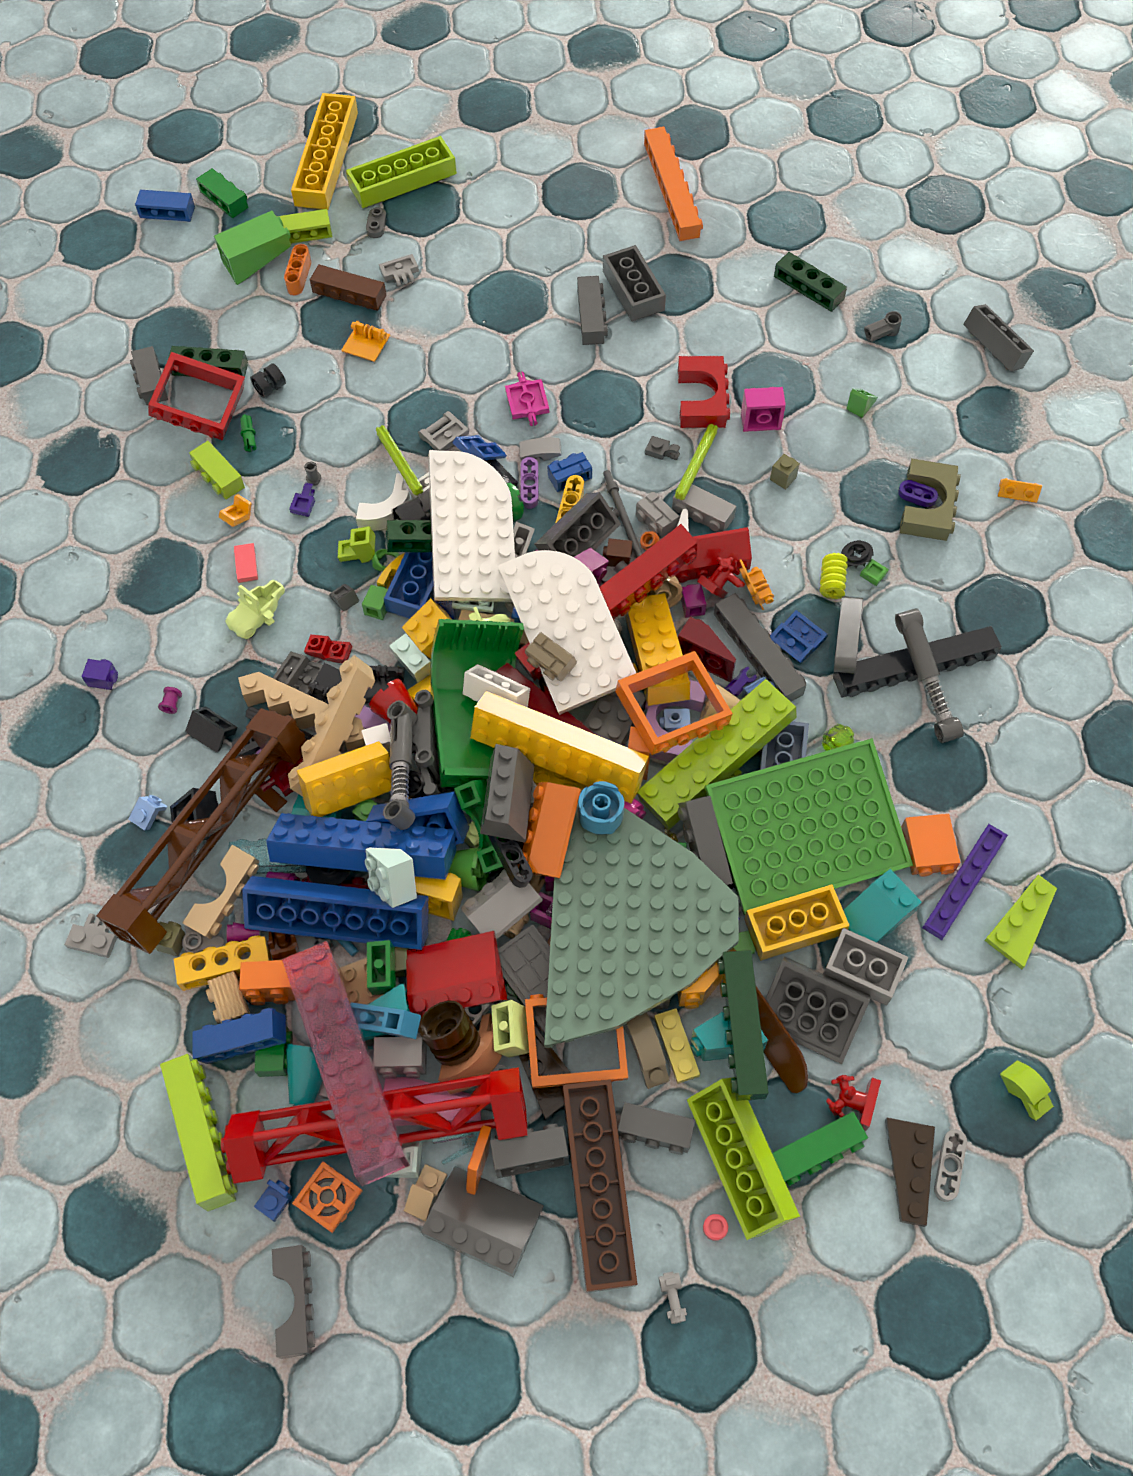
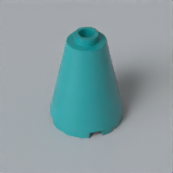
M287 1044L289 1104L297 1106L314 1103L334 1056V1050Z

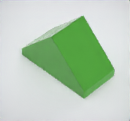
M852 388L846 410L863 418L878 397L863 389Z

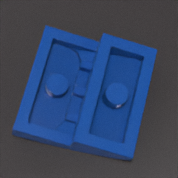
M479 435L456 437L452 442L462 452L472 454L482 460L502 459L507 456L495 442L486 443Z
M797 610L770 635L775 644H778L782 650L799 663L810 656L828 637L827 633Z

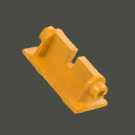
M1007 478L1001 479L998 497L1037 503L1042 485L1009 480Z

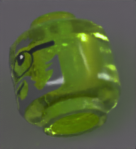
M836 724L823 734L822 746L825 751L853 744L854 732L848 726Z

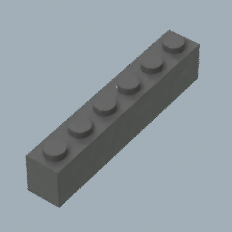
M734 593L715 603L714 616L761 678L766 677V680L772 681L776 689L790 702L804 695L806 689L804 677L796 672L791 660L786 659L782 654L780 646L772 641L767 629L762 628L757 616L748 610L746 602Z

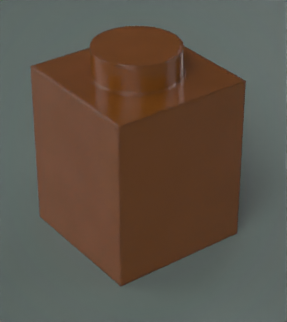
M609 538L608 546L603 547V557L609 561L607 566L615 567L621 561H624L627 565L630 564L632 541Z

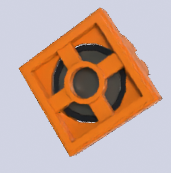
M322 1161L292 1204L333 1234L340 1222L345 1221L348 1216L347 1214L354 1209L355 1201L363 1190Z

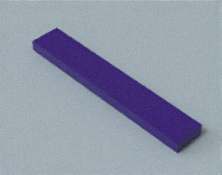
M988 823L922 927L924 930L943 940L1008 835Z

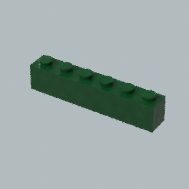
M752 951L723 952L721 960L717 961L718 974H723V983H720L721 998L725 997L726 1006H723L722 1011L723 1020L728 1021L729 1029L725 1030L726 1045L731 1047V1054H728V1067L733 1069L734 1078L730 1079L731 1093H736V1101L766 1099L769 1092Z

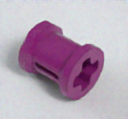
M167 686L163 689L164 696L158 708L162 712L175 714L177 712L176 705L178 699L182 697V693L175 687Z

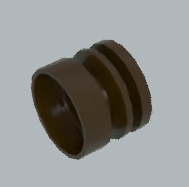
M448 1000L440 1002L426 1011L420 1019L419 1034L426 1045L429 1046L436 1060L442 1065L453 1066L461 1064L468 1060L480 1045L481 1037L478 1030L469 1019L463 1006L457 1001Z

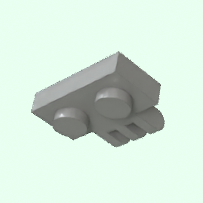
M413 254L379 264V269L385 282L394 279L397 287L401 286L400 280L404 284L408 283L407 278H409L410 282H414L412 273L419 272Z
M90 913L84 926L72 925L64 944L67 948L106 958L110 957L117 937L114 934L108 933L109 929L98 918L95 920V914Z

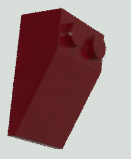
M689 617L678 634L682 655L695 651L707 672L730 683L733 680L736 664L735 657L709 625L700 619Z

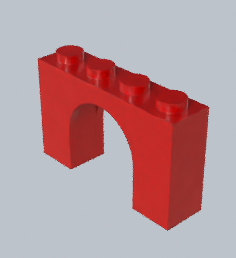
M679 356L678 383H701L711 387L715 392V395L706 400L681 401L680 428H707L710 424L717 425L718 428H726V422L730 420V408H727V405H729V393H726V390H728L729 381L728 378H725L728 372V365L724 364V356Z

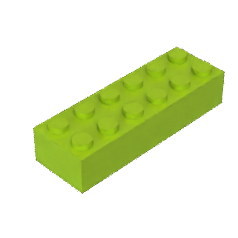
M438 136L347 169L346 174L348 185L363 209L457 174L454 155L443 138Z
M189 1054L160 1063L196 1204L209 1212L235 1202V1193L238 1192L237 1185L233 1184V1180L230 1179V1175H228L226 1170L227 1156H224L221 1150V1138H223V1135L216 1128L219 1120L215 1109L212 1110L210 1106V1101L213 1098L209 1087H205L203 1079L207 1077L203 1065H199L198 1060H194Z
M734 1077L722 1078L686 1100L746 1240L763 1236L800 1217L749 1101H736V1093H731L730 1079Z

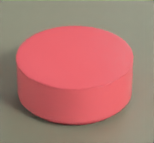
M719 1214L708 1216L703 1224L704 1234L713 1241L723 1239L728 1232L726 1219Z

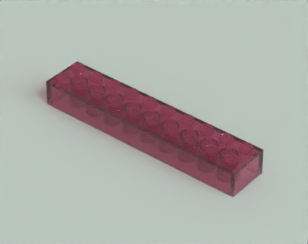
M325 941L282 959L355 1178L361 1186H364L410 1166L335 956L328 942Z

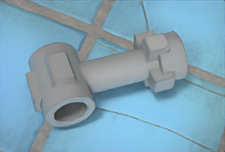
M663 1273V1276L659 1277L661 1292H667L671 1311L667 1312V1317L670 1319L671 1324L684 1322L687 1315L686 1308L680 1307L677 1289L682 1288L679 1273Z

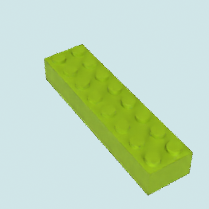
M768 680L762 681L730 709L733 715L729 725L724 726L722 730L716 729L711 731L703 738H697L637 792L639 801L668 830L680 821L678 803L707 796L705 785L728 779L797 718L796 706Z

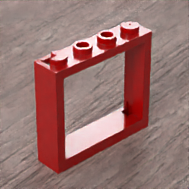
M171 352L148 404V416L169 422L174 426L190 429L195 433L199 432L211 438L223 440L243 392L245 377ZM172 370L233 391L220 423L159 403Z

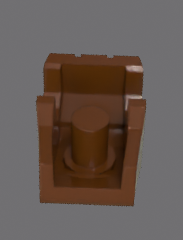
M269 932L268 944L273 961L291 960V958L293 960L301 959L295 935Z

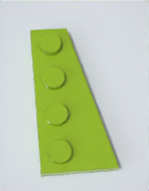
M1038 874L984 941L1020 969H1023L1057 888Z

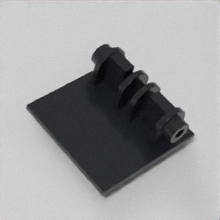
M324 662L314 682H310L307 695L329 704L327 693L332 687L342 681L340 670Z
M370 666L375 683L372 689H367L364 696L366 699L365 703H370L373 696L380 689L385 691L389 688L387 683L400 679L404 683L405 667Z

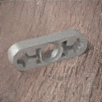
M957 1129L947 1132L943 1137L934 1193L943 1202L953 1200L959 1193L967 1138L963 1132ZM956 1136L960 1144L955 1147L954 1153H946V1151L950 1152L953 1146L949 1139ZM946 1159H952L956 1162L957 1170L955 1172H949L945 1169L944 1161ZM947 1177H954L955 1180L951 1179L948 1185L952 1192L946 1196L944 1195V1190L940 1189V1187L946 1184Z

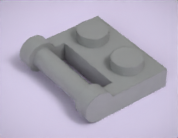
M447 411L443 414L442 418L431 426L420 430L418 435L435 450L446 451L454 445L452 442L456 437L467 436L469 429L451 412Z

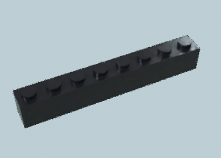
M992 626L928 642L939 672L945 670L953 671L957 667L964 665L972 666L983 660L991 661L997 657L1002 647ZM908 648L859 660L856 664L855 674L833 673V679L841 698L847 696L854 697L865 691L874 692L884 686L892 687L899 682H911L918 679Z

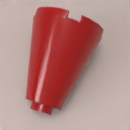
M400 679L387 683L389 688L385 691L380 689L369 703L371 707L369 709L390 724L391 719L387 716V710L395 701H403L416 714L418 713L415 702Z

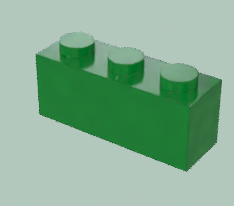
M211 168L196 178L200 193L232 219L248 209L247 196L244 191L236 188L220 172L218 173Z

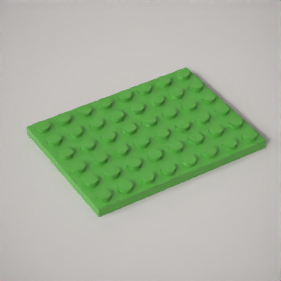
M873 738L704 786L707 796H711L725 855L743 915H746L747 910L828 885H833L834 889L883 875L889 869L896 871L913 866Z

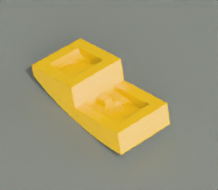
M404 553L395 558L384 569L376 582L377 586L389 588L405 555Z

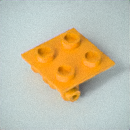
M359 321L352 322L351 329H353V332L341 351L375 362L391 335L385 332L384 329H378L369 324L364 326Z
M740 560L742 568L739 570L755 605L760 604L762 610H764L762 604L772 603L774 595L762 573L763 571L758 567H754L751 569V572L747 573L742 560Z

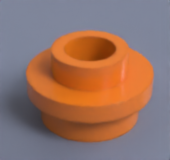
M653 531L645 532L640 538L641 547L647 551L660 538Z

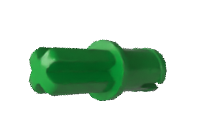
M242 415L240 418L242 428L240 434L243 437L244 450L252 452L251 446L253 451L257 448L254 437L256 431L253 429L251 416Z

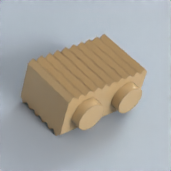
M234 971L208 981L210 989H207L206 993L210 1003H215L216 1010H213V1015L217 1024H222L223 1020L240 1019L244 1014H250L246 999L239 990V978Z

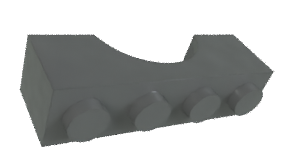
M303 1245L272 1249L273 1276L286 1281L294 1294V1308L291 1316L282 1326L275 1329L276 1357L280 1359L312 1354V1347H315V1333L310 1330V1320L314 1319L313 1304H309V1293H312V1279L307 1274V1267L311 1266L310 1251H306Z

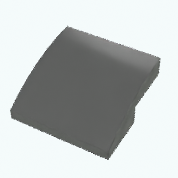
M290 651L273 676V679L307 694L310 682H314L323 665L310 661L305 655Z

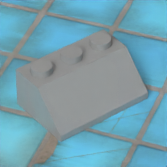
M504 869L496 879L486 884L478 894L469 898L461 907V910L480 933L495 931L496 939H498L542 902L543 899L530 884L524 888L514 886Z

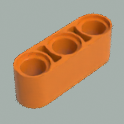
M298 244L293 247L284 274L286 288L290 295L302 293L309 273L311 258L309 249L305 244Z

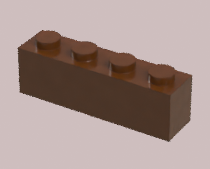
M318 264L309 279L313 293L377 311L387 296L384 282Z

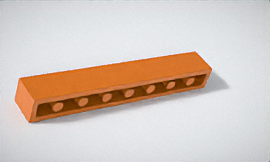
M665 127L644 130V146L679 241L700 238L703 222L698 217L697 206L693 204V195L689 193L688 182L684 180L683 169H680L679 158L675 156L674 145H671L670 134L666 132Z

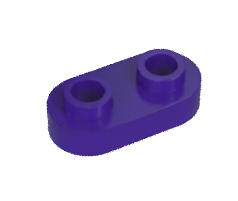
M912 480L903 481L898 490V494L902 499L923 507L934 506L938 498V493L934 488Z

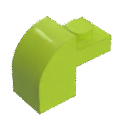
M370 526L351 529L350 539L338 541V559L340 562L360 559L362 563L372 560L373 555H375L376 536Z
M1017 1060L1000 1073L1008 1092L1022 1100L1030 1118L1037 1121L1054 1107L1048 1095L1051 1092L1049 1086L1030 1066Z

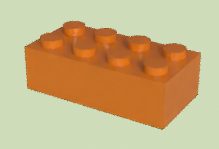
M335 958L241 962L239 990L252 1005H264L265 1002L287 1004L288 1001L295 1000L299 1003H309L311 1000L317 999V992L336 999L341 998V970Z

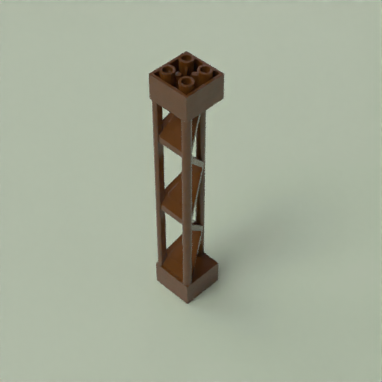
M261 708L245 727V732L116 894L111 896L96 917L119 940L148 954L153 952L167 933L158 923L159 917L280 760L296 764L301 758V746L307 740L305 738L306 735L297 727V722L293 717L289 715L283 716L274 710L268 711ZM251 737L261 748L259 754L237 756ZM262 769V771L258 774V776L255 778V780H254V781L251 783V785L248 787V785H249V783H250V781H251V779H252V776H253L257 771H259V770ZM220 779L221 803L210 817L186 821L216 781ZM210 836V838L207 840L204 846L197 853V850L203 839ZM167 845L169 869L155 886L132 889ZM157 905L156 908L150 914L148 910Z

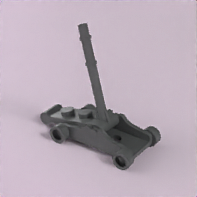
M421 690L416 693L414 698L419 707L417 720L412 727V753H416L414 757L418 769H421L419 777L424 786L423 791L426 796L441 794L440 791H445L448 787H441L433 713L434 699L428 690Z

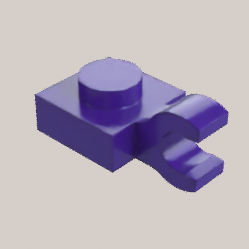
M305 482L302 493H295L289 508L290 513L306 517L310 516L315 503V498L313 497L315 489H312L313 484Z
M745 667L724 689L737 697L743 691L745 683L755 681L757 675L755 674L748 678L746 672L750 668Z

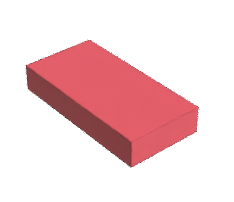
M254 543L234 546L238 583L258 580Z

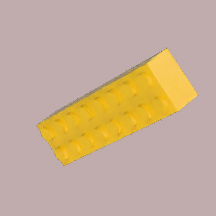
M322 93L291 188L294 206L329 210L358 114L355 96Z
M487 691L475 706L471 739L495 748L496 744L518 748L533 764L587 786H591L599 781L609 782L618 788V791L624 797V801L632 804L641 787L649 756Z

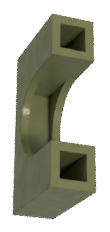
M911 458L906 480H912L934 488L942 501V505L935 509L905 506L901 517L899 533L947 541L949 534H953L955 529V522H952V518L956 516L957 506H954V502H957L959 490H956L961 474H958V466Z

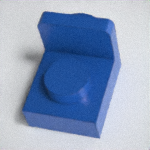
M269 1179L267 1182L269 1186L254 1207L275 1222L293 1196L287 1192L290 1187L278 1179L274 1183Z

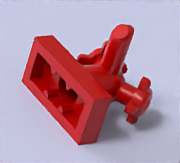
M718 557L719 567L711 577L707 578L701 575L697 580L708 591L722 599L728 594L723 589L727 581L737 588L745 587V583L734 575V573L739 575L740 571H738L737 560H733L732 557L723 559Z
M838 1076L831 1081V1084H839L841 1090L839 1099L835 1102H832L829 1098L826 1100L830 1111L834 1115H839L840 1118L845 1116L841 1111L845 1106L860 1111L859 1122L864 1131H866L871 1124L881 1080L872 1077L864 1093L857 1091L853 1086L849 1087L848 1082L855 1080L853 1076Z

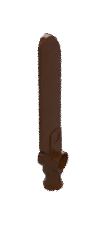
M733 948V949H730L728 952H730V951H737V950H736L735 948ZM756 986L760 1026L768 1039L764 1054L787 1088L792 1093L802 1092L806 1089L808 1083L807 1064L803 1054Z

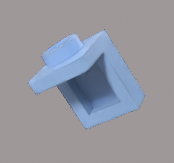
M154 795L139 797L128 820L143 830H150L158 812L165 811L167 806L161 803L162 800Z

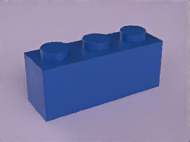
M140 189L135 203L139 218L191 222L195 209L191 193Z

